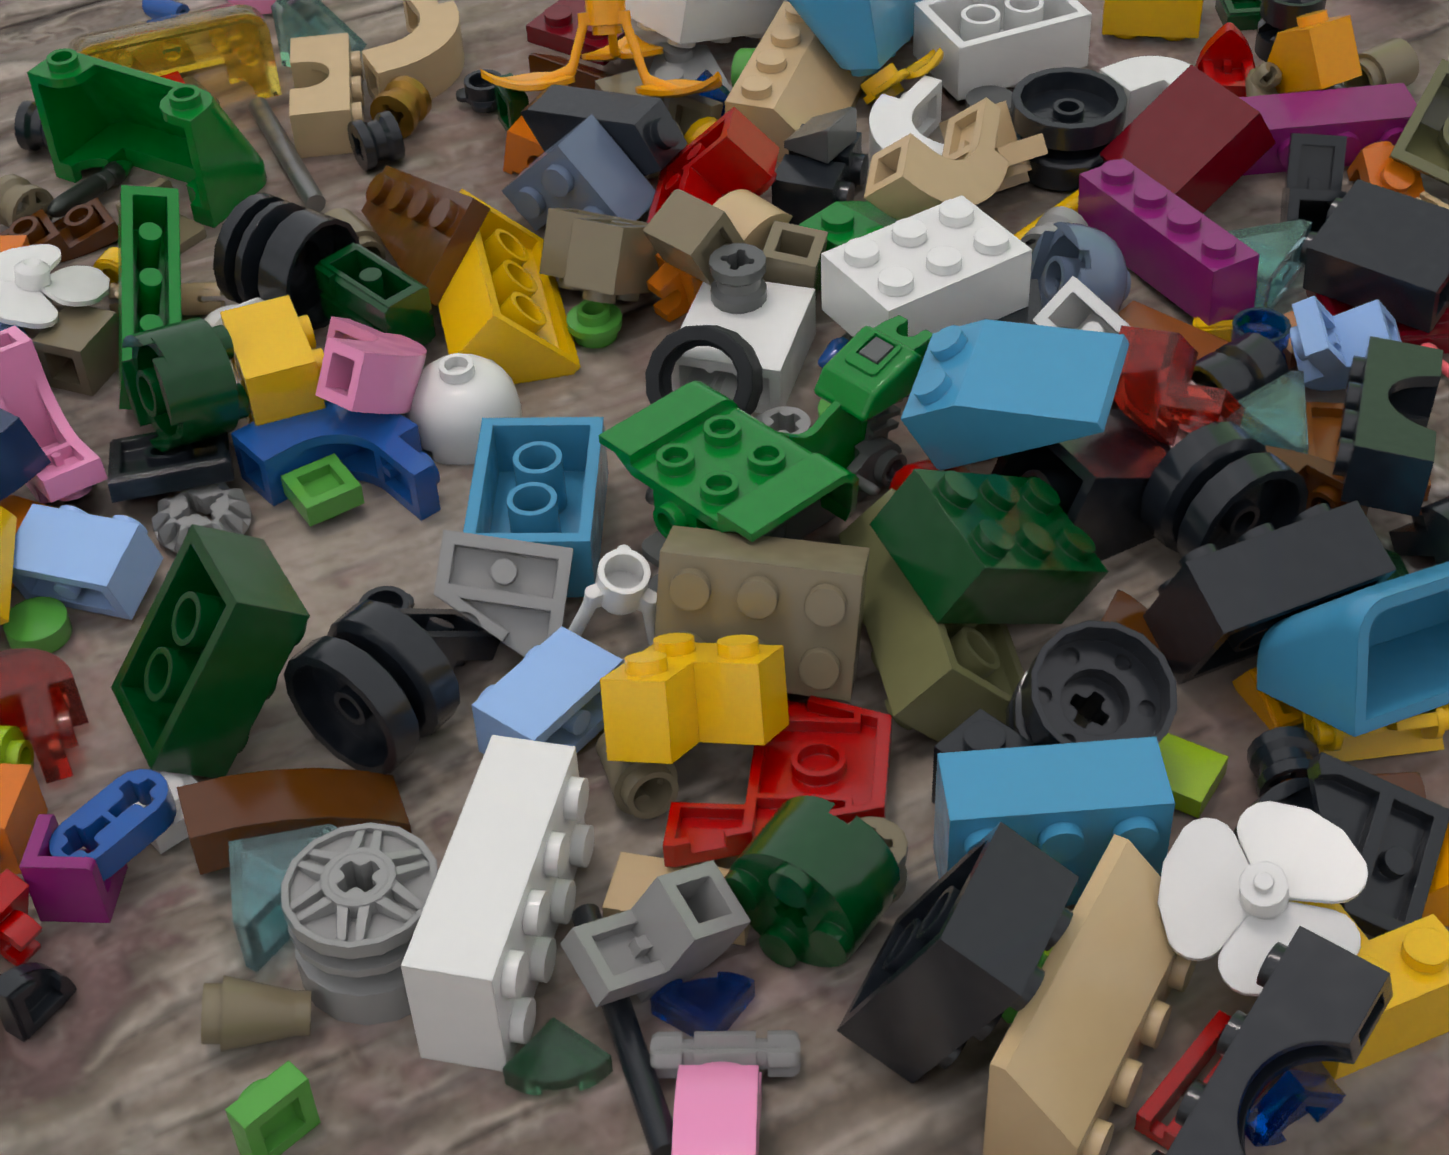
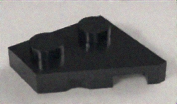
M1321 752L1310 760L1307 769L1314 812L1344 830L1365 860L1368 869V879L1363 891L1358 897L1349 902L1340 903V905L1361 931L1372 937L1380 936L1421 919L1449 822V809Z

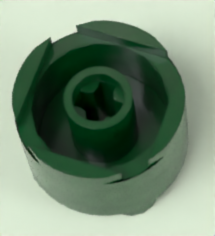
M195 317L131 334L124 338L122 348L132 347V359L121 362L127 396L140 427L152 424L159 437L149 440L157 450L164 452L232 432L237 427L240 419L249 417V398L240 383H236L230 360L234 357V346L231 336L224 325L211 327L204 319Z
M797 796L785 801L733 862L729 872L724 877L751 920L750 925L761 936L759 944L762 951L768 958L783 967L791 968L798 961L817 967L828 968L846 963L890 907L896 897L894 895V888L900 881V870L897 861L880 835L858 816L850 824H847L838 817L828 813L835 803L820 797Z

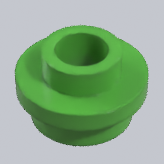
M584 300L568 312L566 317L567 328L580 346L593 349L606 347L612 344L618 336V331L622 327V313L614 304Z

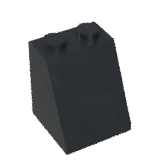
M1110 409L1104 432L998 457L991 474L1028 478L1036 477L1048 483L1060 498L1059 506L1075 526L1088 534L1095 544L1094 553L1100 561H1103L1156 538L1145 528L1140 516L1142 494L1152 472L1171 448L1129 410Z

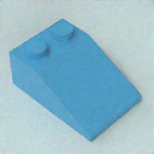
M988 319L962 326L951 325L945 327L931 336L901 421L934 466L940 471L1102 433L1107 423L1130 343L1124 334Z

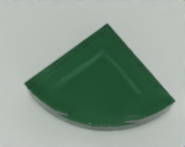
M553 1017L502 1070L506 1085L526 1094L541 1095L542 1090H561L578 1086L580 1091L590 1088L613 1072V1065L610 1054Z

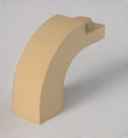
M403 0L407 31L410 34L395 42L361 51L368 93L373 100L397 76L406 75L418 80L428 90L431 100L446 91L458 79L464 67L465 57L459 11L453 0L440 4L437 0Z
M986 97L948 119L942 156L911 133L875 153L871 159L864 199L896 220L908 218L961 195L974 205L984 202L999 189L1009 164L1006 158L994 150L998 138L997 131L1001 108Z

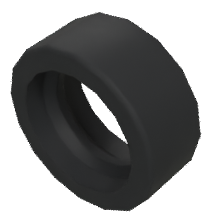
M718 325L685 326L667 335L653 350L645 372L646 395L650 404L673 392L671 375L675 363L686 351L696 346H711L724 352L732 360L737 371L738 387L733 401L741 410L749 415L756 410L763 391L762 366L754 348L737 332Z

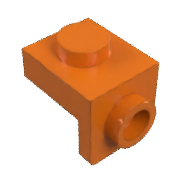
M1389 141L1376 142L1364 147L1347 170L1349 181H1357L1359 179L1414 198H1419L1420 193L1425 191L1419 171L1389 158L1395 147Z

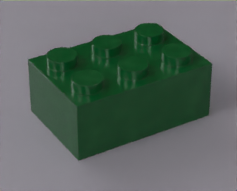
M914 469L869 524L937 623L1062 624L1109 572L1094 553L1095 544L1082 529L1075 526L1059 506L1060 498L1057 492L1048 483L1036 477L1028 478L997 474L965 473L951 470Z
M192 524L111 686L151 770L210 778L226 776L237 754L244 750L249 739L250 730L265 701L273 695L277 686L278 676L294 646L300 643L305 634L310 615L264 539Z

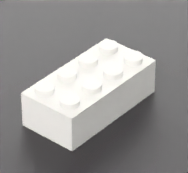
M492 735L401 964L421 1058L508 1073L518 1043L528 1044L532 1036L536 1018L534 995L538 983H548L552 976L557 950L554 936L558 924H568L571 919L576 897L574 877L578 867L587 868L594 847V827L586 825L584 820L589 797V782L587 778L579 777L575 746Z

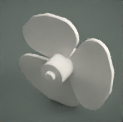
M50 244L17 247L0 252V322L33 329L52 327L58 321V311L52 304V300L72 307L96 304L109 294L110 278L98 268L78 265L61 268L50 274V271L61 261L60 249Z
M1273 801L1258 802L1243 812L1237 825L1238 840L1229 826L1218 819L1201 818L1193 820L1182 829L1163 861L1158 896V906L1167 939L1176 954L1187 960L1203 961L1213 958L1220 952L1218 956V969L1223 982L1234 992L1244 996L1256 997L1259 996L1263 987L1257 985L1256 981L1266 956L1277 942L1288 946L1299 926L1358 956L1361 949L1360 932L1356 924L1346 914L1333 909L1292 902L1346 903L1358 897L1363 891L1368 879L1367 864L1344 830L1310 809Z

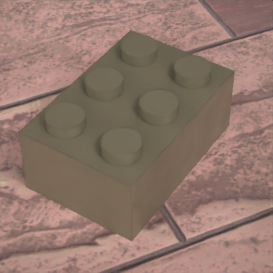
M673 525L660 550L654 638L668 633H690L694 635L695 642L717 643L718 639L726 636L754 635L758 637L759 644L784 646L787 693L851 701L858 670L870 548L771 536H761L751 542L736 532H721L718 530Z

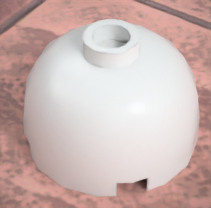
M463 353L443 356L423 367L413 397L411 410L405 413L406 418L418 425L421 447L432 452L433 461L445 465H470L475 463L482 418H523L516 388L507 372L491 359Z

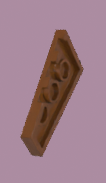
M386 165L383 172L377 174L370 182L366 191L367 201L361 211L375 232L380 236L383 244L400 269L428 287L431 303L437 306L490 208L470 196Z

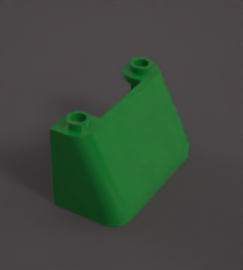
M69 48L52 51L46 56L45 60L27 72L56 177L77 183L82 179L81 170L93 167H102L103 169L111 161L128 160L135 167L188 183L186 186L190 202H192L190 206L194 221L212 228L217 227L240 202L248 196L259 192L267 182L264 161L213 96L195 85L183 84L77 53Z

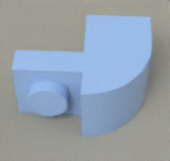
M1315 296L1292 304L1297 326L1290 328L1289 337L1301 382L1307 388L1318 391L1346 389L1353 355L1365 357L1370 336L1402 342L1395 318L1379 299L1334 316Z

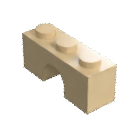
M349 33L290 38V66L295 89H290L289 117L297 153L300 158L353 153L348 137V123L357 119L365 122L363 111L365 100L362 84L364 71L361 52L351 51Z

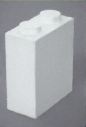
M703 282L681 328L696 325H718L737 332L754 348L762 366L763 391L754 412L763 413L775 407L786 406L816 335L815 289L765 282L767 284V300L762 307L744 314H731L721 311L714 306L711 301V285ZM696 346L686 351L675 363L671 375L673 391L696 380L705 383L733 400L738 387L737 371L732 360L724 352L711 346Z

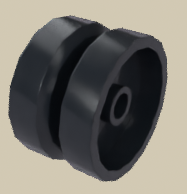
M1074 67L1045 69L1029 74L1016 84L1011 98L1010 116L1017 140L1042 133L1048 150V154L1029 160L1032 170L1027 171L1030 179L1029 183L1045 189L1059 191L1078 190L1079 174L1100 167L1105 163L1099 153L1122 132L1126 119L1127 96L1120 84L1111 77L1096 71Z
M1232 421L1212 422L1189 433L1172 447L1157 465L1142 494L1140 516L1145 528L1167 548L1179 553L1182 558L1194 549L1214 543L1218 550L1234 545L1241 535L1262 524L1272 523L1275 530L1292 524V520L1306 510L1309 492L1302 475L1282 459L1267 452L1265 445L1244 428Z
M365 600L353 605L331 624L327 636L312 640L292 657L284 671L287 694L298 716L323 746L336 758L355 770L382 773L384 775L391 773L414 752L420 738L431 736L454 715L460 704L457 678L449 660L432 637L408 615L387 603L373 600Z

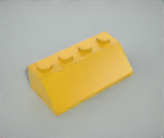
M462 188L459 193L478 200L489 207L490 211L438 303L442 321L441 325L444 330L449 355L454 353L474 354L491 359L507 372L514 384L574 375L581 368L572 334L567 328V316L556 277L539 274L544 239Z

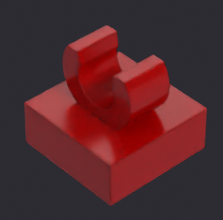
M6 869L0 874V954L7 961L18 966L26 963L41 948V944L35 938L42 932V927L28 915L30 885L9 869Z

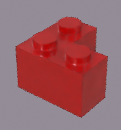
M733 107L681 150L661 170L647 223L651 221L676 189L691 194L711 205L727 193L738 189H746L758 196L762 195L776 179L775 167L780 148L737 108Z

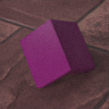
M38 814L19 868L24 881L30 885L29 893L40 921L111 923L128 869L127 864L110 878L103 881L97 862L93 858L51 856L49 841L52 833L59 825L54 814ZM80 848V849H79V850L85 851V852L88 853V854H89L90 852L94 851V850H88V849H86V848Z

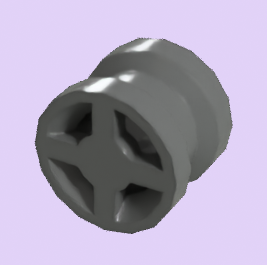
M732 243L714 250L709 260L710 274L715 279L711 284L710 290L711 301L714 306L721 311L731 314H744L762 307L767 300V284L762 278L766 273V256L763 251L754 245L746 243Z

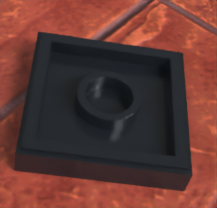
M156 432L113 439L110 442L107 484L112 503L234 480L230 432L164 452L157 450L149 441L159 437Z

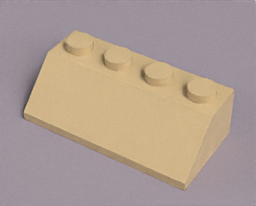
M784 1L726 98L725 114L733 107L737 108L780 148L777 162H781L784 155L789 154V150L784 148V141L796 132L802 123L805 124L812 117L847 107H855L863 92L860 85L869 79L871 75L852 76L851 70L842 69L790 2Z
M1114 834L1072 911L1073 917L1068 928L1053 946L1041 968L1045 971V976L1039 989L1030 1002L1022 1010L1018 1011L990 1062L983 1155H1106L1114 1132V1124L1107 1120L1115 1104L1128 1108L1133 1100L1144 1068V1064L1137 1061L1144 1045L1156 1049L1162 1040L1172 1011V1005L1165 1003L1172 988L1184 992L1190 982L1197 961L1183 958L1176 954L1169 945L1158 906L1161 876L1129 839Z

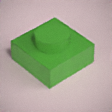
M335 453L280 476L284 494L310 527L365 503L361 484Z
M289 1060L268 1077L250 1084L241 1093L238 1100L225 1109L241 1155H281L321 1123L309 1079Z

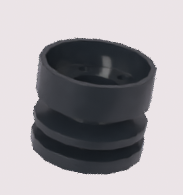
M265 192L250 195L234 207L221 227L215 244L213 261L217 287L228 300L239 304L253 298H261L266 301L289 295L298 317L308 315L313 330L324 328L330 324V319L323 315L320 294L323 291L318 288L314 267L320 260L351 243L360 244L359 237L349 223L312 209H306L298 204Z
M1087 620L1061 629L1042 646L1032 661L1030 668L1025 672L1013 692L1006 709V726L1034 743V746L1157 737L1159 744L1168 734L1177 711L1176 680L1164 654L1143 634L1117 622ZM1077 714L1084 716L1088 720L1085 728L1078 726L1073 721Z

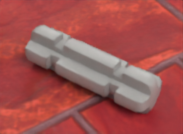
M756 1030L694 1031V1039H683V1031L657 1032L652 1035L650 1042V1065L655 1068L658 1078H677L679 1065H702L710 1062L759 1065V1070L768 1069V1077H794L799 1074L801 1067L800 1038L798 1033L793 1030H767V1038H756Z

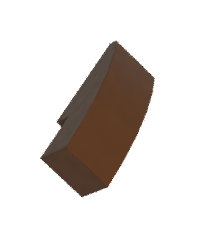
M333 768L276 769L223 776L176 787L200 875L271 855L275 873L287 870L292 859L312 840L343 826L372 822L398 826L412 833L394 776L389 774L384 775L382 773Z

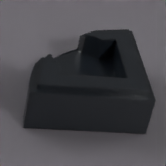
M38 962L24 963L1 974L0 1019L5 1031L25 1042L77 990L75 984L67 976Z

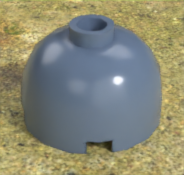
M1069 222L1054 223L1057 230L1055 232L1044 231L1039 237L1032 253L1030 279H1038L1042 309L1069 279L1074 276L1117 313L1123 301L1129 295L1131 277L1127 270L1124 256L1115 240L1106 233L1083 224Z

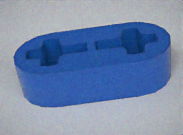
M138 769L118 777L56 828L49 841L51 856L93 858L97 862L103 881L110 878L163 834L174 822L177 809L168 782L162 774L150 769ZM140 802L141 804L146 805V807L143 808L141 805L135 803ZM82 847H85V848L88 849V850H94V851H92V852H90V853L88 854V853H86L85 851L79 850V849L82 848Z

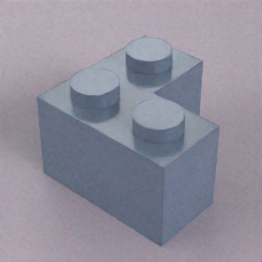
M592 114L536 158L502 190L516 210L528 221L535 231L546 224L548 208H574L637 221L651 207L656 191Z

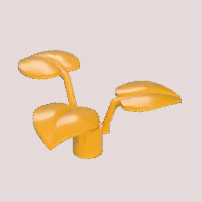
M585 0L586 12L577 13L578 28L569 63L553 72H533L508 77H498L480 69L481 77L497 86L525 92L543 91L554 84L565 86L574 83L580 55H582V60L597 62L613 61L617 58L634 60L643 84L636 86L635 92L641 95L678 98L722 87V77L719 72H716L705 81L687 79L663 80L652 76L647 70L644 59L664 54L663 47L649 44L635 34L631 24L630 10H626L625 0ZM588 26H592V35H608L609 45L593 52L581 54ZM623 27L625 36L618 40L617 34L622 33Z

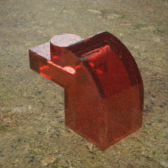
M1121 325L1119 334H1124L1130 344L1114 399L1121 411L1145 433L1158 442L1174 446L1178 428L1191 433L1212 422L1232 421L1239 426L1241 425L1245 408L1227 389L1190 384L1198 352L1180 333Z
M15 648L0 651V725L17 726L22 731L25 740H31L46 784L72 777L73 772L67 749L79 746L75 727L89 723L71 669L61 658L47 651L32 648Z

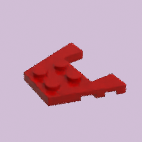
M812 695L807 700V704L787 700L789 725L765 746L754 745L746 802L744 804L671 802L663 841L665 867H679L740 855L781 805L788 799L797 796H815L835 803L828 813L838 817L847 824L853 821L856 816L859 818L872 816L886 819L892 743V715Z

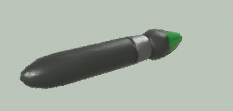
M128 160L109 162L104 166L103 170L89 176L53 199L47 207V214L54 218L63 217L73 207L86 204L113 185L122 183L131 172L133 163Z

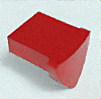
M1228 22L1207 41L1200 52L1195 67L1236 96L1246 97L1245 79L1250 70L1255 68V63L1248 41L1233 23Z

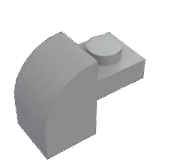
M714 860L656 877L630 910L572 927L560 945L596 1007L635 994L643 1003L672 990L709 966L729 948L750 924L751 920Z

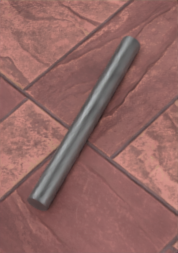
M263 97L252 99L249 103V110L307 209L318 212L322 211L326 205V200L268 102Z

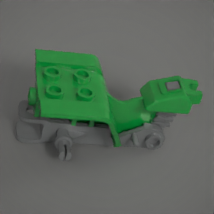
M900 315L886 320L874 328L864 326L824 365L814 392L820 398L831 403V405L819 416L812 427L800 434L777 432L741 410L730 398L705 383L696 380L683 385L599 434V443L613 451L629 473L648 486L645 499L649 504L654 505L653 519L658 531L643 541L642 553L644 558L659 568L660 550L673 525L718 530L721 532H736L753 542L761 536L801 540L836 516L846 522L856 511L859 501L869 495L877 496L880 491L879 488L882 486L889 487L894 474L907 464V459L902 454L901 447L888 439V433L898 428L899 422L892 418L900 415L901 409L894 404L902 402L903 398L910 395L933 333L925 329L915 336L908 337V319ZM658 574L650 578L648 588L656 593Z

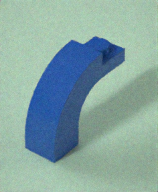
M325 402L326 408L259 426H256L253 421L231 433L242 479L273 506L288 499L283 491L281 475L335 453L358 481L368 482L382 488L421 521L441 510L437 484L440 482L438 468L432 458L422 451L418 425L400 414L351 412L334 403Z

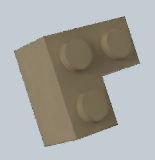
M548 208L539 274L559 277L558 287L583 291L582 298L585 300L615 304L616 299L638 302L640 293H652L648 290L646 281L659 269L655 257L658 252L643 232L648 224L647 222L574 208Z

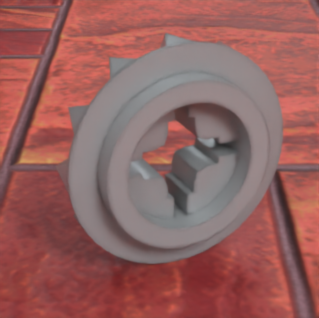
M222 482L211 486L174 491L173 498H164L158 501V513L151 519L157 540L165 548L178 553L192 524L244 535L250 526L252 513L243 490L237 488L229 489L227 484ZM197 512H201L205 515L211 513L213 520L210 521L206 516L202 517L201 515L197 514Z

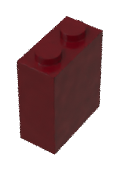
M1191 64L1099 154L1104 162L1120 160L1122 158L1126 159L1203 214L1272 148L1276 141L1258 110Z

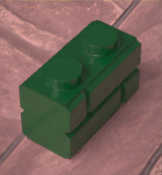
M351 243L320 260L314 267L318 288L323 291L320 294L323 315L331 319V316L349 318L383 333L406 336L423 346L432 342V339L436 336L433 315L428 313L432 309L429 288L360 244Z

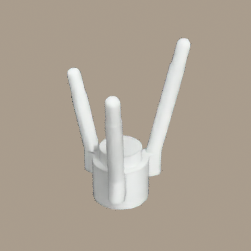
M625 544L606 553L599 562L595 584L586 587L583 602L568 630L581 636L596 608L603 607L614 615H626L639 610L643 614L649 646H651L655 632L657 593L648 588L651 571L646 559Z

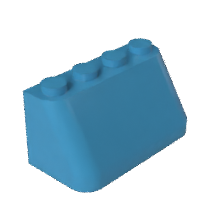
M923 0L788 1L842 69L851 70L852 76L860 77L879 72L880 68L890 58L894 57L896 52L905 43L911 40L914 33V3Z
M1449 561L1366 587L1276 622L1264 634L1259 644L1257 690L1353 737L1449 704Z

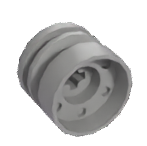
M372 822L339 827L312 840L292 859L281 882L282 910L288 924L290 939L295 945V958L305 990H312V1001L317 1008L338 1021L374 1025L398 1021L411 1014L401 964L438 873L436 858L424 841L401 827Z

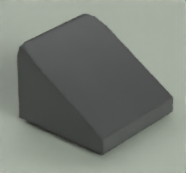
M847 107L812 117L784 141V148L826 164L829 163L857 139L856 108Z

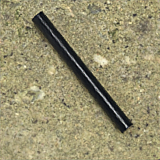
M584 904L577 907L571 917L574 926H579L601 919L602 915L597 905ZM630 996L602 1005L601 1007L650 1154L671 1155L673 1120L655 1068L650 1065V1054Z

